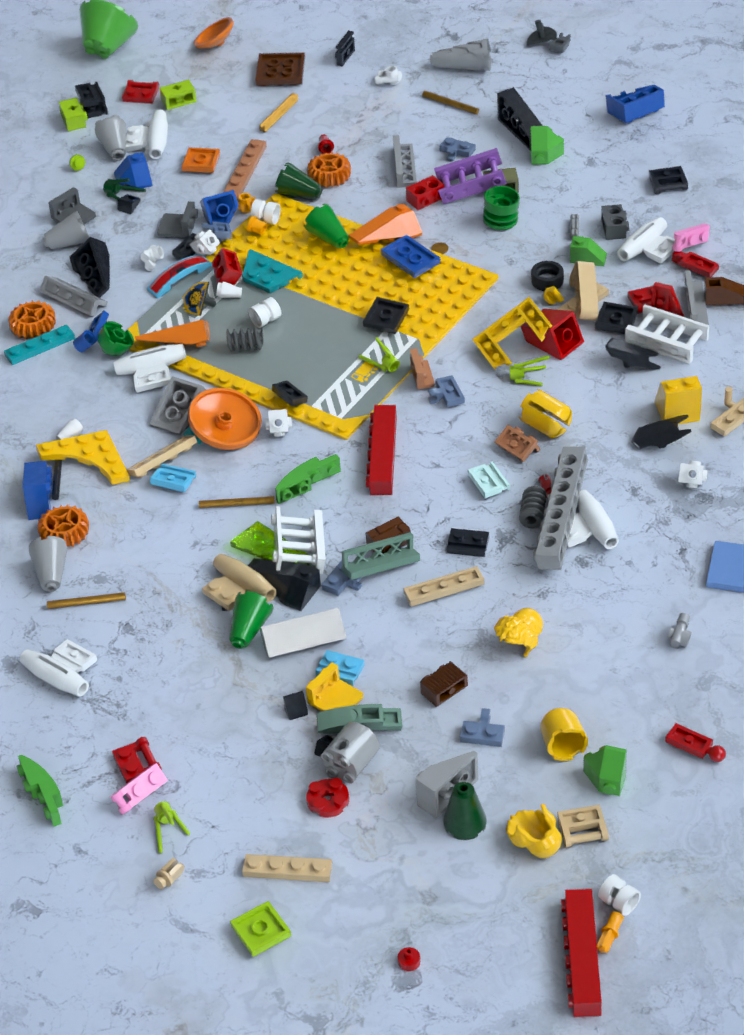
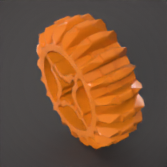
M332 152L330 154L325 153L314 156V159H310V163L307 166V175L319 183L321 187L325 186L326 188L328 186L333 188L335 185L344 184L345 181H348L351 174V164L348 158H345L344 155H339V153L333 154Z
M33 300L29 303L19 304V307H14V310L10 311L8 319L10 329L14 335H18L19 338L24 337L25 340L27 338L33 339L51 331L56 324L55 312L51 306L47 305L46 302H34Z
M69 504L66 507L60 505L58 508L53 506V510H47L46 514H42L41 519H38L37 530L41 540L47 539V536H56L64 539L67 546L74 547L75 543L80 544L81 540H85L89 531L87 515L81 508L77 509L76 505L70 507Z

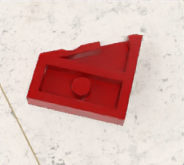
M655 282L651 306L684 317L673 286Z

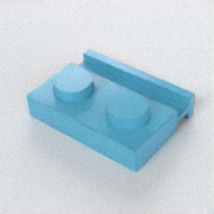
M162 463L161 467L151 476L150 484L185 492L192 483V479L196 478V471Z
M326 650L315 672L316 676H318L323 668H326L333 662L338 665L339 679L354 686V682L359 677L365 664L363 659Z

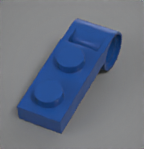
M102 311L93 319L89 330L84 331L74 339L73 345L77 351L85 352L98 341L99 331L107 322L109 316L106 311Z

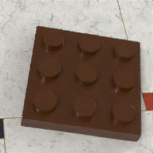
M259 53L255 79L256 85L281 86L302 84L305 53Z

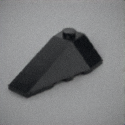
M89 237L69 258L75 273L80 275V279L88 285V289L93 295L101 298L110 289V255L105 242Z
M254 558L248 565L261 574L276 589V596L282 604L299 611L303 610L321 586L319 569L304 563L282 561L280 571L276 570V562L268 559Z

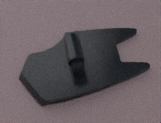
M611 338L605 345L609 355L622 360L625 368H661V366L649 361V356H658V352Z
M676 416L639 427L631 443L639 449L648 446L665 448L668 444L692 432L691 429L679 430L678 423L684 421L689 416Z

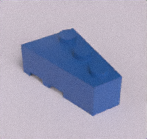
M656 85L636 88L635 92L631 93L622 91L620 95L611 97V94L606 95L607 113L624 123H630L634 119L644 117L651 112H657L659 109L664 108V90Z
M47 460L24 463L23 492L28 520L41 519L42 514H46L47 510H51L52 469L51 466L48 467Z

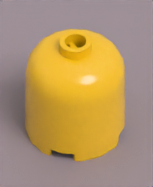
M560 707L552 709L544 715L540 723V731L548 753L555 760L570 761L573 760L574 755H577L579 752L582 754L586 750L588 738L577 715L572 710Z

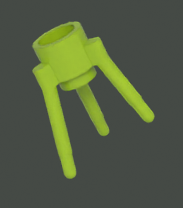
M378 337L375 340L386 353L382 357V365L365 356L358 355L360 359L379 367L384 372L387 370L394 372L400 366V361L393 356Z
M544 356L509 366L510 380H515V384L523 383L543 386L541 382L521 378L525 377L524 372L546 368L545 365L524 368V366L547 360L550 357Z
M162 801L156 804L154 807L156 815L153 817L156 827L158 852L161 854L163 853L161 822L174 825V819L186 835H190V832L177 816L176 811L172 810L169 802Z

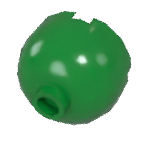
M108 321L101 327L98 334V343L105 354L120 356L131 348L134 338L129 330L125 332L121 329L122 325L114 321Z

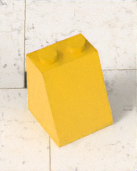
M692 376L660 382L654 403L661 420L688 415L687 419L678 424L700 421L702 386L698 377Z

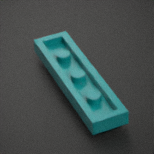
M66 324L6 349L4 354L9 362L15 365L74 340L75 334Z

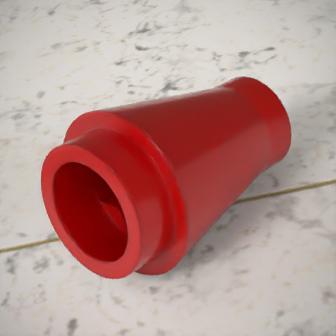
M323 134L319 137L318 149L323 154H330L334 149V143L327 135Z

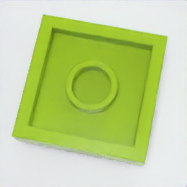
M269 901L230 921L232 929L252 957L292 936L291 930Z

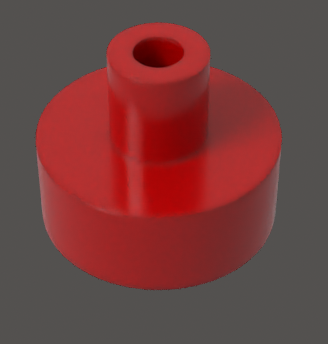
M406 947L398 953V965L402 970L414 971L420 966V953L417 949Z

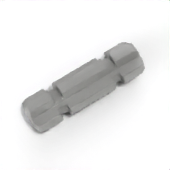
M571 214L570 239H573V236H579L578 214Z

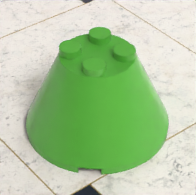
M104 0L82 2L79 11L82 42L86 48L85 52L108 59L113 52L137 32L138 23L132 15L129 17L124 13L125 9Z

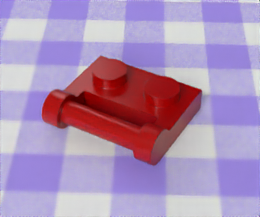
M128 80L122 95L123 102L153 104L159 90V82L146 83Z
M653 286L628 291V298L633 306L638 307V314L643 313L644 304L651 306Z
M140 737L136 742L112 751L126 784L155 763L162 770L149 748V742L146 737ZM142 751L148 767L143 768L136 752Z

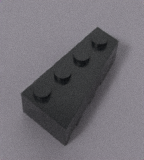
M514 87L497 93L498 121L531 151V126L543 125Z

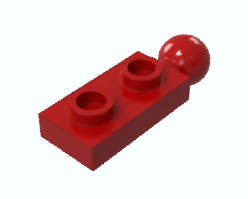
M677 723L674 724L665 737L666 743L701 759L706 754H709L710 759L714 762H721L726 757V751L722 746L715 745L712 747L713 739Z

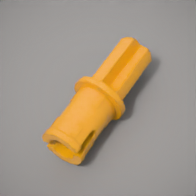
M611 912L606 926H603L601 929L602 934L597 943V949L600 953H608L614 939H617L619 936L618 930L624 920V916L619 912Z

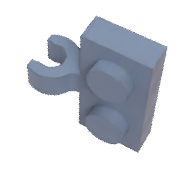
M446 137L440 144V151L449 153L446 159L454 161L457 155L470 157L476 150V144Z
M212 221V225L207 223L201 224L202 228L210 229L218 240L225 241L226 239H231L232 232L229 223Z
M453 375L435 379L437 389L432 388L428 390L430 396H432L428 397L431 404L437 403L441 398H443L447 407L465 403V397Z
M341 560L321 584L322 590L338 596L346 586L359 590L363 586L362 583H359L362 577L353 580L347 577L342 572Z
M482 708L480 722L463 721L460 742L502 747L505 725L489 724L491 718L489 716L490 709Z

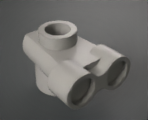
M686 613L679 614L676 627H671L668 639L671 640L670 646L673 648H679L680 645L687 647L692 632L686 630L690 616Z

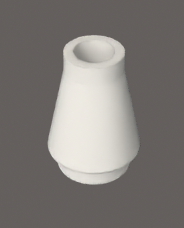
M224 281L223 283L218 282L216 296H220V298H241L242 288Z
M77 419L69 420L56 438L60 440L79 436L84 428Z

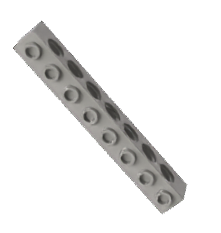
M563 447L562 453L558 455V467L554 471L555 480L551 482V494H548L547 499L548 507L544 509L545 519L541 522V534L537 536V549H534L533 559L537 562L538 569H562L588 463L585 447Z

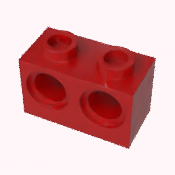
M433 175L406 187V201L417 210L442 200L439 190L444 188V184Z
M221 248L212 261L217 284L224 281L235 285L242 275L237 253Z

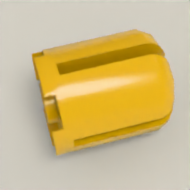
M537 389L538 391L533 394L528 393L520 405L523 410L519 419L550 438H558L563 435L567 430L551 417L570 426L573 415L571 408L540 389Z

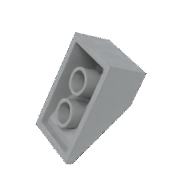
M172 376L149 424L181 435L189 426L188 413L193 399L206 389L202 385Z
M472 751L430 765L427 769L421 771L415 779L417 806L437 819L447 809L452 790L456 784L468 782L473 785L478 781L477 752Z

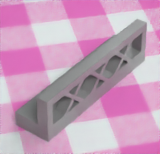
M394 135L393 149L397 188L408 187L417 183L413 143L400 144L399 135ZM407 178H409V179H411V180H413V181H404V180L407 179Z
M685 270L684 288L689 319L709 325L702 281H692L691 271Z
M51 276L44 277L39 291L90 316H95L98 305L107 306L108 303L106 300Z

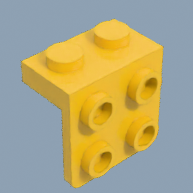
M333 662L326 668H323L320 674L306 686L307 703L320 711L357 705L364 698L363 692L339 679L338 665Z

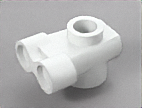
M389 66L385 70L378 71L375 82L376 84L390 83V85H395L400 82L402 73L397 70L396 66Z
M151 245L147 250H144L140 255V259L145 262V269L152 271L156 266V260L164 257V252L159 245Z

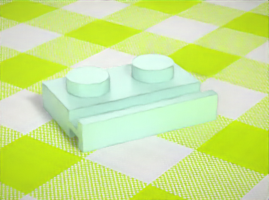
M493 461L489 465L483 464L468 469V476L484 498L502 493V490L505 489L507 491L510 490V484Z

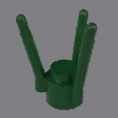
M128 178L108 179L103 186L107 197H112L116 200L120 198L115 195L120 192V189L146 192V189L120 186L118 184L128 182Z

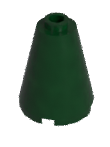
M287 162L284 165L287 166L286 169H281L275 184L278 190H275V192L310 200L320 198L323 191L321 185L292 163Z
M460 782L454 786L443 819L446 832L454 835V838L459 840H470L478 837V834L486 829L487 823L486 815L473 785L468 782Z

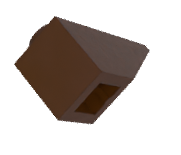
M705 277L706 305L744 304V285L724 277Z

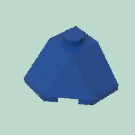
M143 152L128 155L114 171L115 179H129L128 182L118 183L122 186L124 184L137 188L153 186Z
M234 190L205 197L200 201L204 218L209 225H212V221L230 223L239 206Z

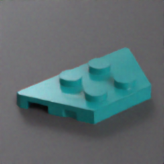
M251 249L248 251L242 276L244 282L268 293L289 285V281L296 277L298 279L303 277L302 271Z

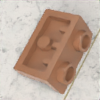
M417 348L410 349V366L417 389L434 387L435 382L428 360H423L422 355L418 354Z
M507 425L495 440L497 446L522 462H525L533 450L537 452L540 450L537 445L538 441L531 435L525 436L524 432L518 427L513 428Z

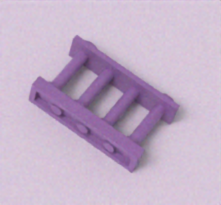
M497 148L434 168L437 179L444 184V188L439 190L443 204L487 191L495 186L507 184L502 169H497V166L502 164ZM491 168L492 173L482 176L481 171ZM475 173L476 178L466 181L465 176ZM459 178L460 183L450 186V181Z

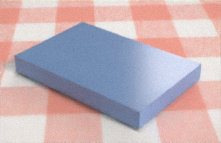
M715 541L706 587L744 592V544Z

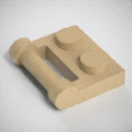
M600 804L557 812L566 848L572 847L573 844L600 839L601 841L609 840ZM599 828V831L572 836L570 834L571 832Z

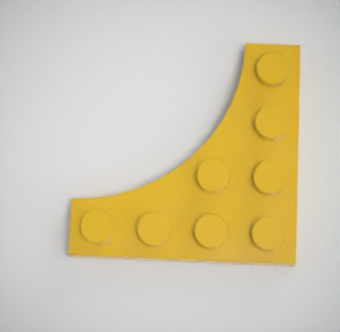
M107 430L36 444V451L41 461L65 460L66 457L78 459L80 463L98 467L100 472L110 481L111 485L130 481V476Z

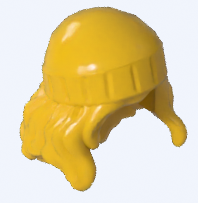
M522 608L512 616L505 615L501 617L495 624L494 630L500 642L504 640L506 643L513 645L523 644L526 647L523 656L527 657L531 650L538 645V636L543 631V620L536 610Z
M545 804L540 805L541 810L517 811L515 815H511V820H507L506 833L515 846L519 848L526 847L531 854L538 858H549L557 853L561 846L562 837L555 827L556 819L554 815L548 811Z

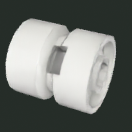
M255 199L250 215L251 217L256 216L259 220L265 221V223L275 225L280 217V204L275 202L265 203L264 200Z
M272 297L262 301L261 304L258 303L250 307L248 310L249 317L257 328L263 327L269 321L272 322L282 315L279 304Z
M613 874L602 884L598 897L606 904L613 905V908L623 916H627L637 906L641 893L633 886L626 885L623 879Z

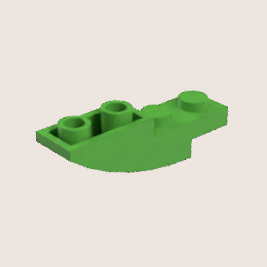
M335 454L320 461L317 457H314L289 472L275 488L277 503L280 504L311 491V484L341 472L338 455Z
M19 755L20 764L16 765L19 776H24L25 780H22L25 791H30L33 799L38 798L40 805L45 804L43 808L46 820L51 819L53 827L62 824L58 808L63 806V801L56 783L38 763L24 755Z

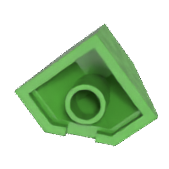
M531 126V165L549 164L564 154V139L560 135L557 136L548 126Z
M573 236L570 246V263L584 261L593 262L595 266L605 265L607 253L591 238Z
M605 745L600 747L599 751L595 753L589 752L584 755L583 771L599 792L620 796L626 778L627 749Z

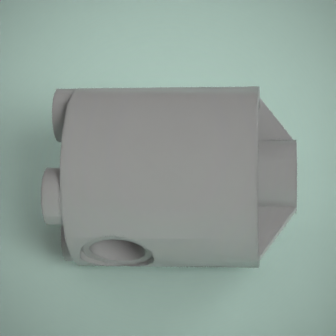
M357 722L347 723L321 754L322 761L327 768L325 770L327 775L331 778H340L352 784L378 752L380 744L377 737L368 727Z

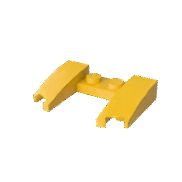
M530 297L526 298L472 339L494 369H497V366L506 364L508 366L513 364L497 343L526 322L541 342L545 339L544 334L548 328L552 327L551 323Z

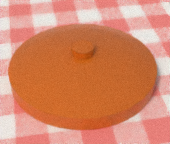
M212 388L201 392L193 399L188 413L189 425L194 434L204 443L224 450L240 449L251 444L257 438L262 424L261 414L256 404L243 393L229 388Z

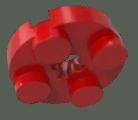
M340 778L322 779L312 782L306 795L310 811H315L324 818L340 815L346 805L348 806L350 800L348 788L342 783ZM332 796L331 800H326L324 797Z

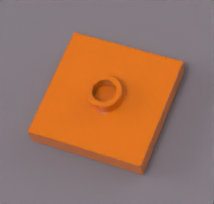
M188 147L181 166L182 171L214 173L220 156V149Z

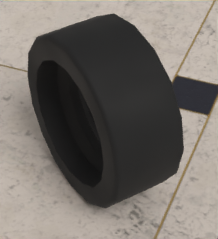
M541 261L535 264L531 270L532 285L541 291H545L546 288L555 286L556 289L560 288L564 282L563 267L554 261ZM542 274H553V275H556L555 277H552V278H542V277H540V275H542Z

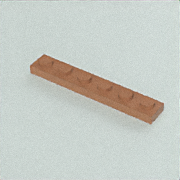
M250 140L223 193L234 190L236 198H239L267 147L266 141Z

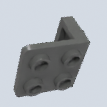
M75 187L48 202L51 218L58 223L75 211H78L84 224L96 217L94 211L80 203L78 189Z
M188 201L184 214H163L157 231L158 236L187 238L194 229V224L198 217V209H195V202Z

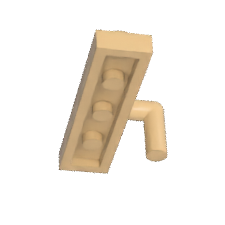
M732 387L725 388L724 398L725 406L730 409L710 424L711 429L724 437L744 423V398L738 403L733 402Z

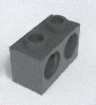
M622 204L601 206V221L606 240L626 238V231H629V222L626 221L627 215L626 211H623Z

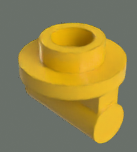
M555 286L545 289L543 297L549 305H553L556 302L561 303L564 300Z

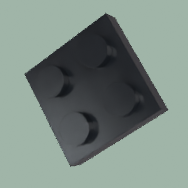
M376 297L363 320V326L396 334L409 311V304Z
M604 301L595 322V329L625 334L626 327L628 325L633 326L638 307Z

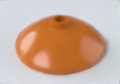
M231 17L220 19L204 29L194 41L196 48L205 49L224 44L225 39L233 28V19Z

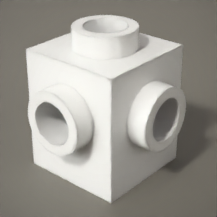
M209 229L206 232L200 231L195 235L196 239L189 245L197 255L204 256L208 254L210 256L217 250L216 246L220 241Z
M287 409L268 411L269 419H265L266 430H270L271 434L274 433V437L285 436V432H289V428H292L291 417H288ZM281 420L282 425L276 426V421Z
M689 460V464L681 463L678 482L687 483L686 487L698 488V485H703V481H707L708 470H704L705 466H701L699 461ZM692 471L696 472V476L694 478L691 477Z

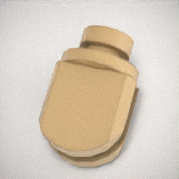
M172 858L164 867L157 871L156 878L153 880L154 884L159 889H163L165 886L170 887L183 873L185 865L178 863V860Z

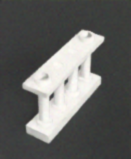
M646 304L643 306V321L639 326L628 325L625 329V342L648 348L661 355L688 364L693 360V345L698 339L707 341L709 338V325ZM650 322L659 325L653 333L645 330ZM666 328L675 330L670 338L661 336ZM682 333L691 336L686 344L677 341Z
M276 506L275 514H271V525H274L275 539L272 561L276 562V570L280 571L282 561L311 563L314 568L319 569L320 574H323L326 557L322 510H314L313 517L305 519L283 517L280 514V506ZM281 524L309 526L311 530L282 529ZM282 536L307 538L312 542L282 541ZM282 549L305 550L313 554L312 556L283 553Z

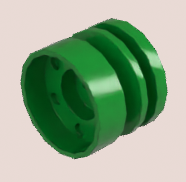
M495 186L488 189L484 195L483 222L488 227L496 230L513 228L518 222L519 193L507 186Z

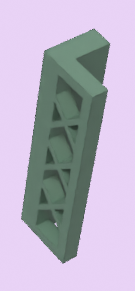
M409 532L343 550L342 572L353 580L420 561V554L413 548V534ZM407 540V547L398 548L402 541ZM386 545L392 546L388 552H381ZM368 550H375L370 557H364ZM358 555L353 562L348 563V556Z

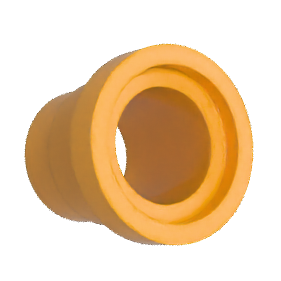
M252 216L247 225L248 232H255L261 235L265 233L267 223L259 220L256 216Z

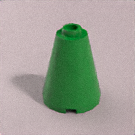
M324 203L320 208L318 206L315 207L305 219L307 223L304 225V228L335 248H344L348 244L349 236L331 206Z
M246 591L245 594L238 592L236 595L229 637L234 647L239 649L247 647L272 614L273 604L269 605L266 602L267 598L251 591Z

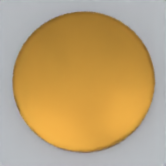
M439 242L432 246V250L444 254L449 250V247L446 243Z

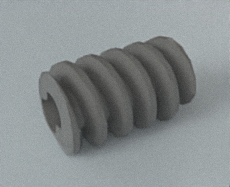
M240 328L239 334H237L235 329H233L232 334H230L228 329L226 330L227 346L230 351H233L235 346L237 351H240L242 346L247 351L249 345L251 350H254L256 345L259 350L262 349L263 328H261L260 332H258L257 328H254L253 333H251L250 328H247L246 333Z
M528 487L522 494L519 521L524 527L538 528L544 519L547 492L542 487Z

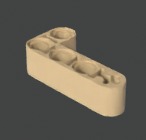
M576 261L570 274L569 285L570 287H575L577 318L596 321L598 317V297L595 264L593 262Z

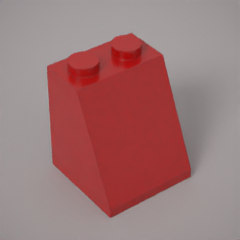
M542 309L541 312L552 325L544 334L545 339L542 342L526 322L520 326L526 342L559 360L564 359L584 343L574 311Z

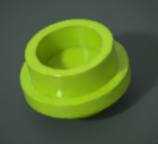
M79 154L73 155L69 161L70 167L76 171L82 170L85 166L84 157Z

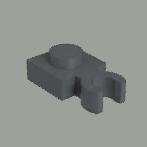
M560 33L559 38L553 39L549 44V50L564 53L571 41V34L564 37L563 33Z

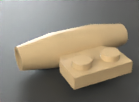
M218 554L213 561V566L223 577H216L202 588L203 594L228 611L234 608L235 597L238 592H241V594H245L246 591L258 593L267 598L266 602H271L276 596V589L261 574L240 560L224 554Z

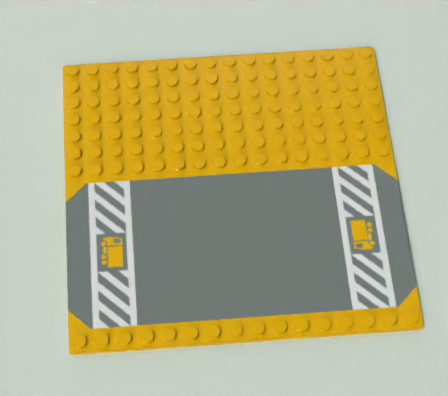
M275 193L265 203L275 202L280 204V217L277 224L267 223V228L263 235L255 232L250 233L247 231V225L251 219L250 215L232 232L231 239L222 241L216 247L217 250L213 254L205 257L212 263L221 248L237 253L242 275L234 286L242 288L241 298H220V296H216L218 284L213 266L199 274L193 271L183 277L127 329L134 338V343L129 351L135 353L158 346L177 345L137 341L135 336L203 319L209 323L210 341L206 342V346L197 348L196 345H184L186 358L168 367L218 388H229L239 391L249 397L254 403L271 410L287 409L288 417L347 440L368 419L370 413L374 412V405H381L412 372L410 349L417 348L418 354L422 355L424 359L494 285L499 277L498 274L430 250L440 257V263L414 278L381 255V249L394 241L389 242L388 240L380 239L378 243L358 245L349 239L348 244L344 248L337 249L309 233L304 228V225L307 223L305 221L307 215L315 207ZM337 216L348 236L363 226L362 224ZM250 249L303 273L301 279L296 277L289 281V285L280 287L272 293L244 282L242 278ZM198 282H210L206 298L215 300L216 306L211 307L204 304L201 316L190 314L183 302L184 294ZM269 297L274 298L280 306L282 315L280 318L272 322L269 321L268 324L261 327L263 328L262 349L259 350L256 345L255 349L251 350L249 345L247 351L244 350L243 346L240 351H237L236 346L233 351H230L227 346L226 330L228 329L230 334H232L233 329H235L237 334H239L240 328L243 329L244 333H246L247 328H250L251 333H253L254 328L257 327L249 317V308L258 303L261 304L262 301ZM376 297L409 304V311L396 334L363 326V320ZM378 337L393 356L400 361V366L394 372H389L388 370L384 372L379 367L360 359L358 355L365 356L382 365V357L386 353L375 340ZM286 380L308 396L307 403L292 407L272 391V384Z

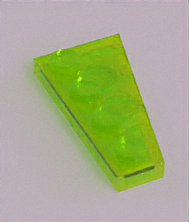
M257 521L231 540L230 544L235 549L262 559L272 560L273 551L275 550L274 531ZM282 549L283 553L309 555L303 550Z

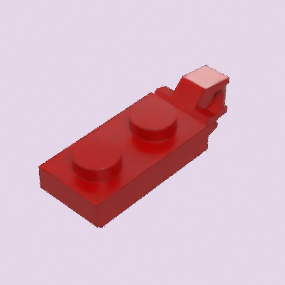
M674 251L672 253L673 262L705 277H712L719 270L718 263L693 252Z

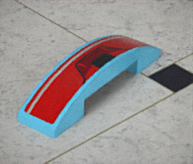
M202 255L190 256L179 260L163 270L150 283L147 290L158 299L171 290V284L193 271H196L198 274L211 267L212 263Z

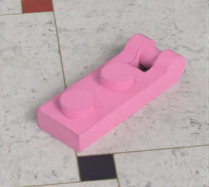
M704 223L674 232L675 243H673L672 250L682 251L684 248L707 242L710 225Z
M155 763L113 793L110 798L113 802L117 803L119 806L118 810L122 815L168 780L158 764ZM125 794L129 799L127 802L123 798Z

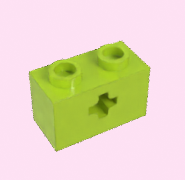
M189 79L159 87L161 101L167 110L197 102L195 88Z
M77 97L59 101L60 114L68 132L86 128L87 114Z

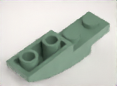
M382 704L344 706L316 714L318 733L338 734L349 722L360 723L371 730L401 731L403 727L401 708H382Z

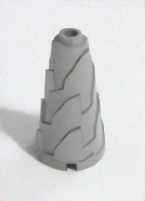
M489 40L472 41L467 44L433 52L430 55V64L438 68L489 71L491 70Z

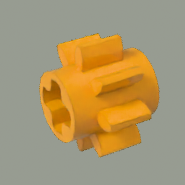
M249 193L240 194L239 198H237L239 205L237 210L240 209L245 214L250 213L255 197H251Z

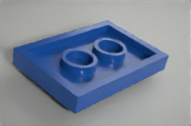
M408 235L381 249L383 257L414 278L440 263L439 256Z

